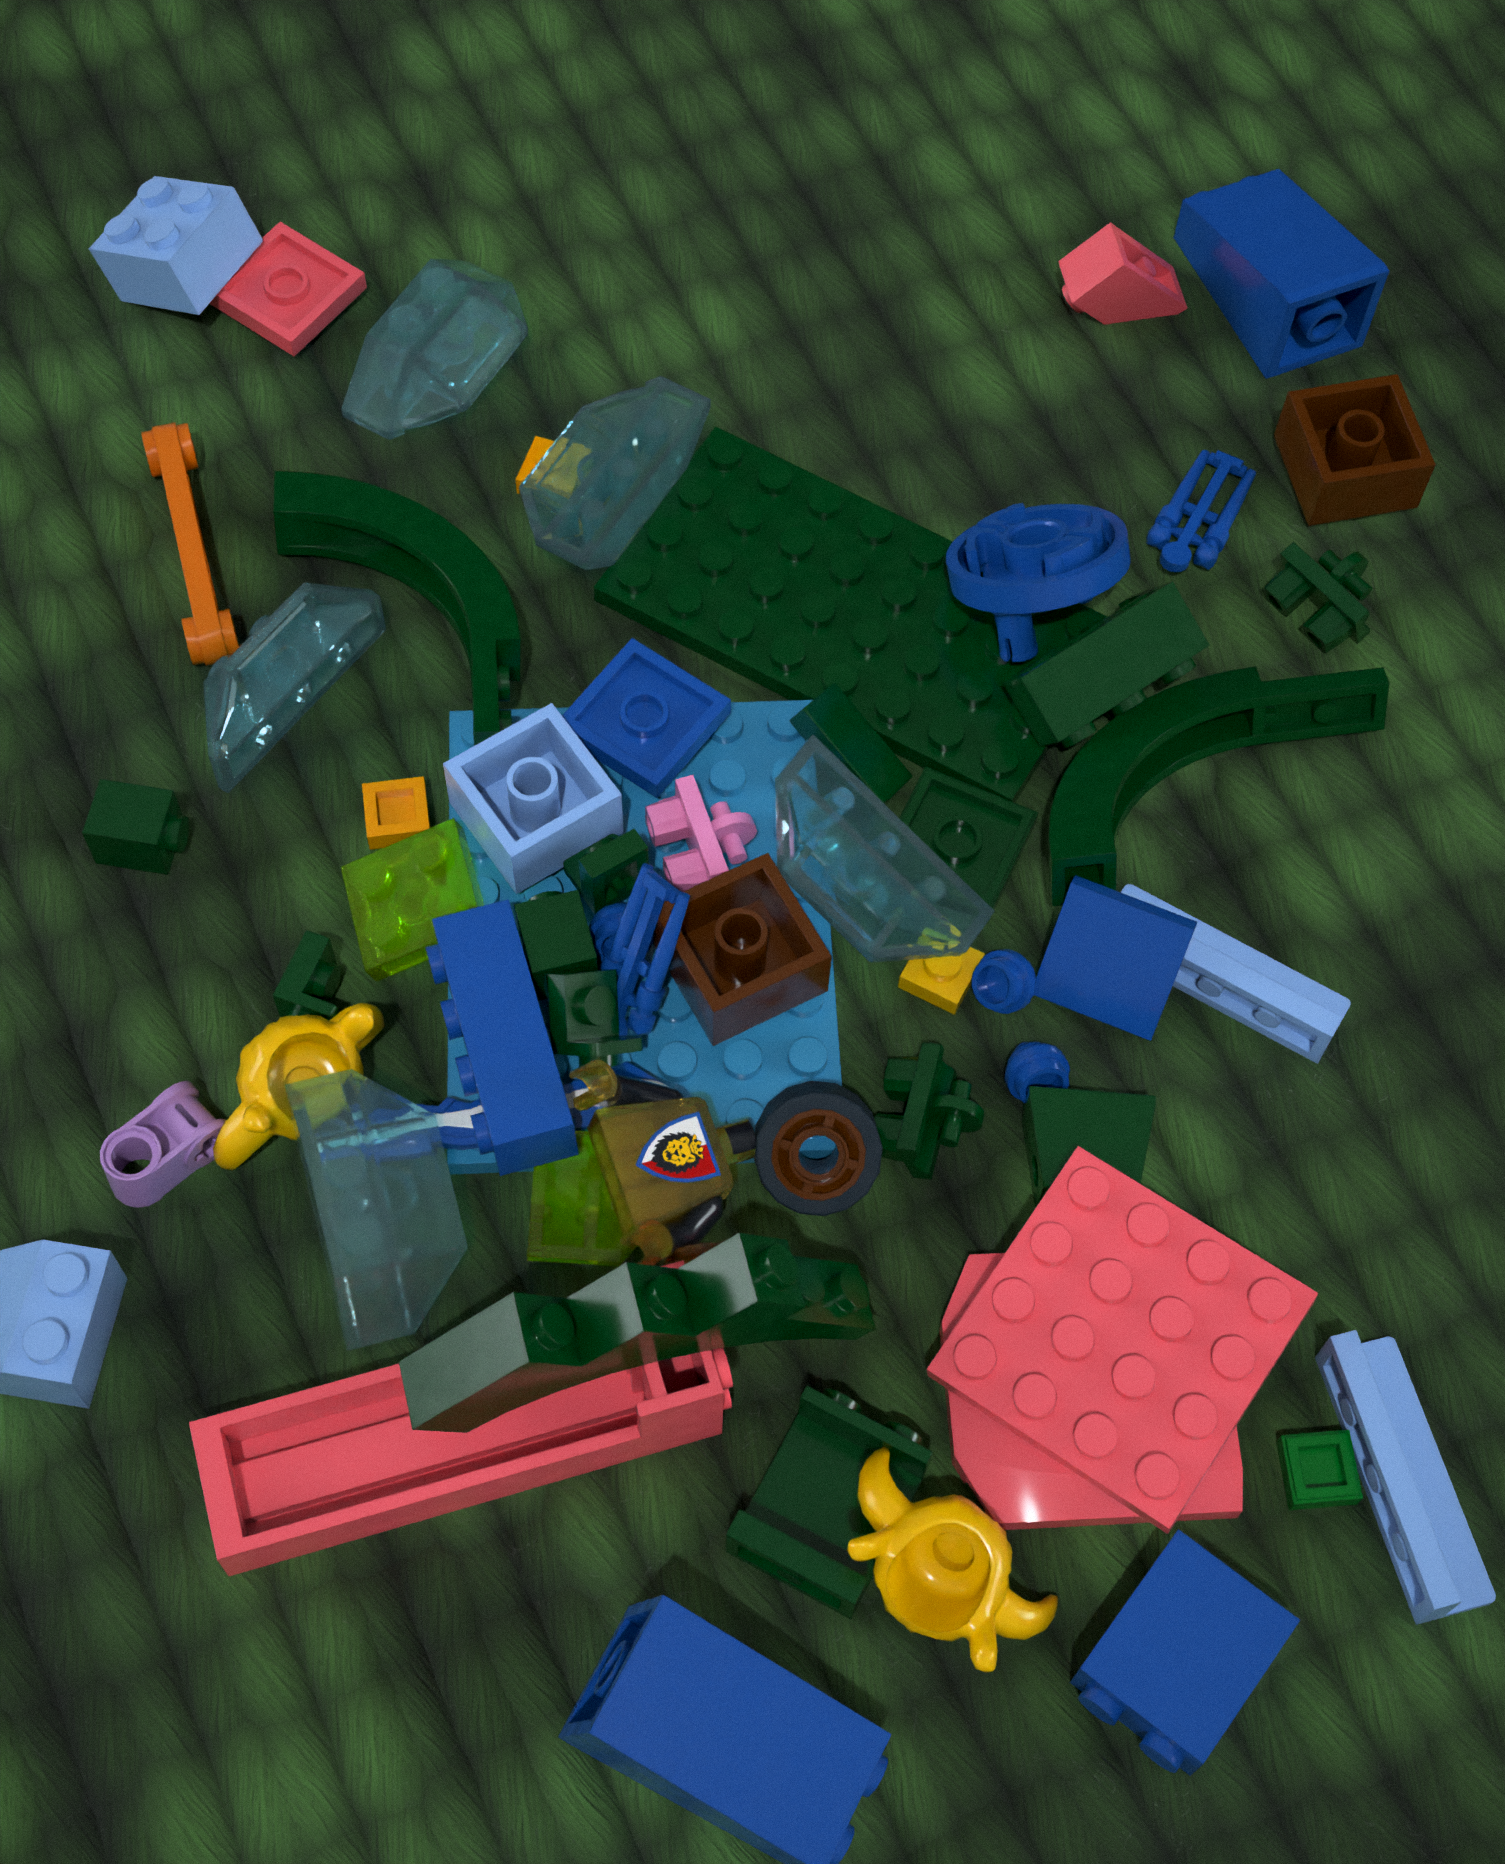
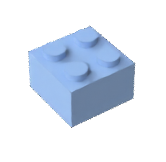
M154 176L139 187L137 196L120 215L112 218L105 225L104 232L91 245L89 251L121 301L200 315L259 247L263 239L234 187Z
M553 703L443 763L449 803L515 894L520 893L563 868L564 860L610 834L620 835L623 833L622 794Z

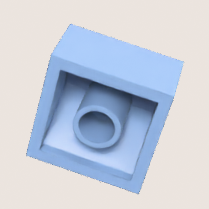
M44 1239L0 1250V1394L90 1408L127 1282L126 1275L110 1250Z

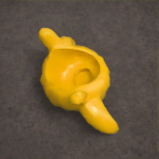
M358 1003L344 1008L329 1021L322 1016L309 1014L280 1017L277 1022L268 1024L259 1035L244 1046L240 1053V1066L236 1077L241 1104L223 1123L213 1147V1156L217 1165L223 1169L234 1170L273 1135L284 1136L290 1140H305L317 1137L319 1134L331 1131L345 1117L350 1115L353 1104L358 1098L364 1075L359 1052L384 1027V1018L379 1008L373 1004Z
M886 1447L877 1449L866 1459L859 1473L857 1493L862 1514L876 1532L853 1538L848 1542L847 1551L851 1559L864 1562L875 1558L873 1568L874 1582L881 1592L884 1609L904 1625L910 1633H918L937 1640L950 1642L962 1637L966 1638L969 1641L970 1658L975 1669L985 1673L994 1671L998 1653L996 1634L1003 1638L1026 1640L1045 1631L1055 1617L1058 1597L1050 1594L1039 1602H1030L1013 1592L1009 1588V1574L1012 1571V1548L1007 1540L1006 1532L999 1523L991 1519L975 1503L962 1495L932 1496L921 1501L910 1502L897 1488L890 1474L889 1449Z

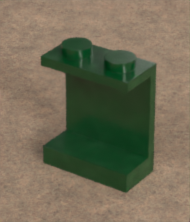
M806 1386L800 1397L798 1415L746 1511L739 1509L726 1533L725 1552L851 1620L873 1578L875 1558L864 1562L854 1561L847 1551L848 1542L851 1539L876 1532L862 1514L857 1497L859 1473L866 1459L874 1451L883 1447L888 1448L890 1451V1474L897 1488L912 1502L928 1470L933 1451L923 1447V1439L910 1428L892 1421L886 1422L885 1426L860 1414L861 1407L847 1395L833 1389H824L823 1393H820Z

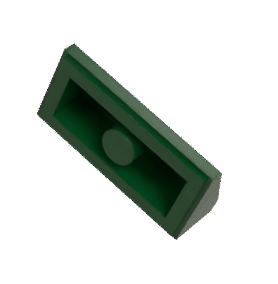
M835 682L789 720L867 815L882 806L913 777Z

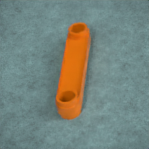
M173 422L154 426L152 430L141 432L152 477H163L193 614V617L181 619L189 655L193 666L203 663L208 666L230 661V657L239 656L241 652L230 609L219 611L188 474L189 470L199 469L188 423L176 425Z

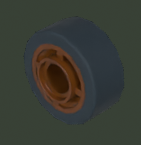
M808 1081L788 1087L767 1103L756 1123V1147L753 1150L754 1161L761 1184L777 1203L799 1214L827 1216L849 1209L868 1194L880 1173L883 1148L873 1113L857 1094L836 1083ZM816 1135L826 1136L836 1144L832 1154L827 1158L818 1161L810 1160L799 1152L802 1143L809 1137Z

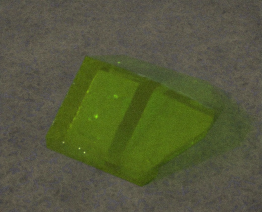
M575 1131L579 1155L534 1167L527 1261L620 1266L645 1239L647 1232L653 1227L655 1188L646 1171L636 1166L638 1156L634 1151V1145L628 1134Z

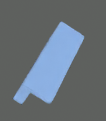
M1132 884L1124 886L1121 891L1123 894L1198 922L1173 987L1317 1064L1319 1063L1351 1005L1348 998Z
M1356 1330L1330 1336L1316 1355L1315 1360L1341 1429L1350 1431L1360 1479L1415 1624L1418 1625L1490 1605L1496 1599L1495 1591L1395 1339L1387 1336L1361 1343Z

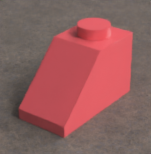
M1111 222L1058 261L1065 281L1062 292L1068 304L1077 313L1085 312L1104 325L1178 315L1187 309L1173 266Z

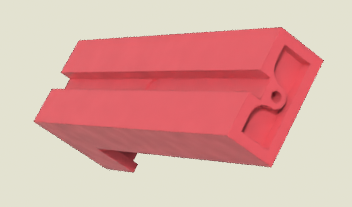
M684 1260L661 1267L678 1269L684 1265ZM723 1348L664 1359L612 1373L555 1392L511 1410L467 1433L412 1430L400 1366L395 1364L191 1421L189 1426L217 1561L228 1576H233L720 1435L723 1428V1410L732 1408L729 1388L733 1387V1380Z

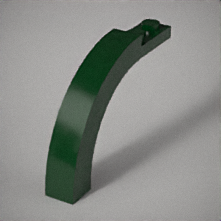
M274 471L273 513L277 555L319 556L357 563L398 579L416 590L446 617L464 647L471 676L474 746L511 726V710H499V702L510 701V681H520V632L518 618L505 583L485 553L465 533L444 517L422 504L393 491L366 482L334 475L297 471Z
M1256 666L1229 670L1196 678L1165 689L1146 698L1130 710L1116 716L1081 748L1066 769L1056 790L1049 825V884L1052 906L1063 905L1075 875L1116 890L1117 852L1115 840L1122 823L1131 809L1149 790L1177 770L1206 757L1240 747L1384 730L1390 684L1384 667L1262 682Z

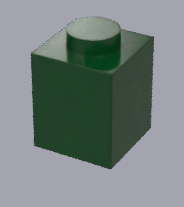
M100 779L82 834L95 864L169 875L175 853H182L186 847L189 835V820L187 816L182 815L174 790Z
M578 890L566 893L546 891L534 895L527 902L514 904L517 930L538 1001L549 998L548 974L598 969L596 952Z

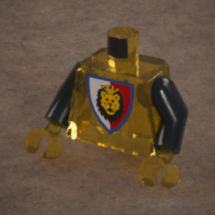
M601 1060L590 1061L571 1071L569 1077L582 1080L588 1088V1092L573 1099L575 1108L583 1111L598 1104L604 1107L595 1111L587 1131L623 1237L620 1238V1243L622 1245L626 1244L627 1248L638 1245L643 1251L645 1258L637 1264L653 1266L661 1260L694 1250L722 1217L723 1200L734 1187L729 1165L754 1158L756 1135L751 1123L747 1119H743L715 1128L707 1103L703 1098H686L680 1090L615 1074L611 1066Z

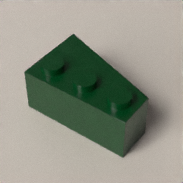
M1173 581L1129 596L1118 604L1120 606L1119 610L1101 621L1097 619L1081 629V634L1064 645L1053 648L1003 682V685L1040 746L1060 741L1064 748L1075 745L1097 730L1092 721L1111 709L1114 716H1118L1144 701L1147 697L1142 689L1158 678H1161L1164 684H1168L1196 667L1192 657L1210 646Z

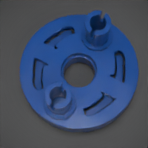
M1018 503L1008 506L983 518L976 525L964 531L951 543L946 552V564L953 595L969 607L994 614L999 637L1000 658L1008 661L1011 658L1010 650H1012V662L1029 660L1039 652L1031 613L1055 610L1077 603H1088L1095 596L1103 593L1120 581L1128 571L1131 563L1128 533L1123 520L1107 510L1080 504H1049L1025 508L1024 503Z

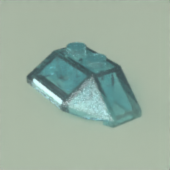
M430 259L366 334L341 408L342 417L391 440L404 435V430L427 426L467 411L528 336V326L513 283L468 261Z
M659 376L646 381L645 387L621 391L582 406L519 486L520 496L536 546L585 570L615 565L688 468L711 408V399L663 376Z
M304 582L270 615H264L259 618L252 626L248 637L230 655L223 656L215 662L209 671L208 677L203 681L208 756L219 788L229 793L386 631L380 595L369 589Z
M812 735L776 776L777 868L785 881L869 962L956 957L967 952L995 911L826 746Z
M352 1069L285 1084L286 1096L346 1350L351 1351L415 1334L468 1248L436 1115Z

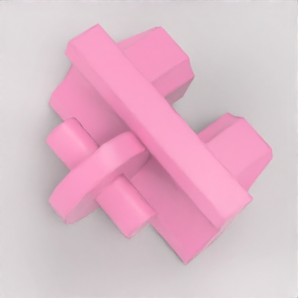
M694 775L675 779V796L665 798L645 807V822L655 847L685 839L687 842L688 851L663 857L665 879L680 892L729 871L723 856L725 852L731 864H739L745 861L748 856L744 845L749 843L757 832L751 815L745 812L731 813L728 803L724 801L711 806L710 811L714 820L710 821Z

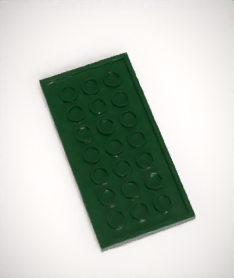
M716 426L594 586V601L788 700H814L835 682L894 754L922 768L926 766L1014 803L1052 744L1042 746L1038 744L1003 682L1059 645L1062 646L1081 634V629L1097 619L1101 621L1107 617L1081 603L1055 610L1031 613L1039 652L1029 660L1012 662V650H1010L1011 658L1008 661H1004L1000 658L999 637L994 614L963 604L951 591L946 564V552L953 541Z

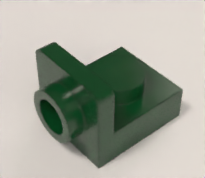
M635 829L621 836L610 834L564 860V872L592 912L596 914L605 906L618 903L630 896L642 864H649L648 846Z
M308 930L305 931L272 995L280 1017L309 1014L322 1016L329 1021L340 1012L336 1005L328 1002L336 991L341 974V968L337 965L330 938Z
M590 969L548 974L550 1035L553 1054L578 1056L579 1067L602 1068L619 1065V1054L643 1051L642 1037L619 1035L616 969Z

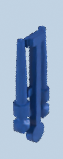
M1207 450L1200 452L1169 504L1162 507L1155 519V524L1150 528L1147 535V544L1162 550L1159 560L1163 568L1171 572L1186 570L1192 557L1191 550L1189 549L1190 544L1198 546L1193 558L1195 565L1207 570L1214 566L1218 553L1223 550L1229 539L1228 531L1239 513L1256 476L1255 470H1247L1248 467L1243 465V460L1219 450L1216 453L1211 452V454ZM1206 464L1217 467L1198 504L1195 505L1188 502ZM1229 473L1241 477V481L1220 515L1209 511ZM1183 514L1190 516L1184 528H1177L1183 518ZM1202 522L1210 524L1203 538H1201L1197 531ZM1171 534L1178 538L1176 542H1169Z
M643 863L621 917L611 950L604 954L600 969H616L619 1035L627 1036L628 1028L636 1035L649 1034L652 1031L656 1020L652 1013L659 1010L665 994L663 984L674 955L690 900L688 893L680 892L653 870L654 867L652 865ZM664 901H669L671 904L675 903L650 964L645 960V956ZM639 974L642 975L644 978L647 977L646 981H642L640 983L637 994L635 995L633 992ZM628 1006L637 1008L631 1009L628 1020L626 1022L625 1015Z

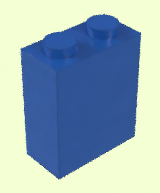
M1178 1529L1070 1683L1081 1691L1078 1699L1090 1713L1109 1725H1115L1119 1720L1141 1737L1142 1740L1139 1743V1747L1153 1762L1169 1772L1176 1773L1180 1768L1191 1776L1205 1763L1300 1622V1619Z

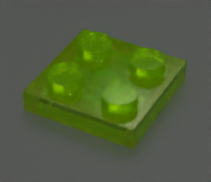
M454 818L341 866L364 969L375 981L428 960L425 947L438 944L432 922L433 918L484 906L464 829Z

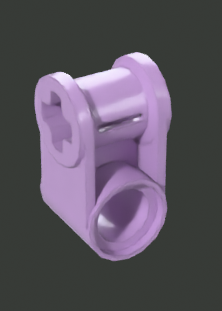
M181 1081L164 1090L155 1098L151 1105L122 1127L113 1131L104 1140L100 1149V1163L115 1197L123 1204L136 1208L150 1206L158 1202L166 1193L197 1169L214 1161L213 1147L219 1130L226 1120H216L198 1100L199 1091L190 1081ZM144 1159L150 1161V1164L138 1173H121L124 1167L134 1160Z

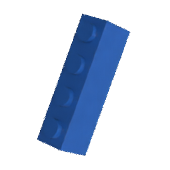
M509 899L433 918L432 922L438 944L425 948L435 985L448 982L452 999L440 1001L449 1039L453 1040L463 1037L467 1055L455 1058L464 1095L466 1097L478 1094L483 1111L470 1115L480 1155L494 1152L500 1176L579 1155L574 1123Z

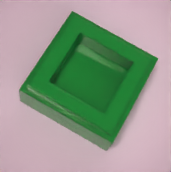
M1349 1430L1281 1435L1278 1438L1276 1446L1289 1510L1358 1505L1363 1499Z

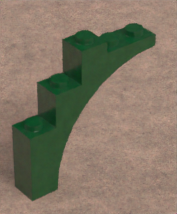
M739 1232L678 1269L626 1262L567 1298L512 1292L400 1360L399 1366L412 1430L467 1433L511 1410L555 1392L612 1373L664 1359L718 1348L769 1341L801 1339L857 1340L876 1330L869 1306V1291L865 1281L860 1276L858 1265L794 1256L786 1239Z

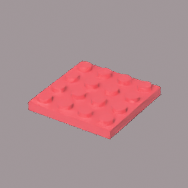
M1077 1146L928 1366L927 1376L1157 1528L1169 1534L1313 1306L1318 1292Z

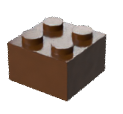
M1398 374L1288 391L1274 438L1308 526L1418 508L1436 464Z
M769 853L683 891L690 895V900L668 970L712 1046L828 991L832 956ZM664 901L653 933V945L656 949L675 903L671 904L669 901Z

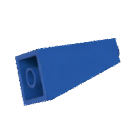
M1280 169L1257 176H1248L1239 182L1210 191H1201L1182 200L1173 238L1265 379L1363 346L1390 270L1380 258Z
M660 1595L630 1605L627 1608L558 1738L783 1864H839L854 1836L855 1828L849 1822L861 1797H869L884 1776L888 1758L882 1753L892 1734L665 1595Z

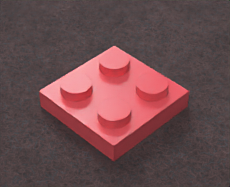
M279 222L262 237L263 242L214 297L210 305L295 357L367 288L363 271L284 223Z

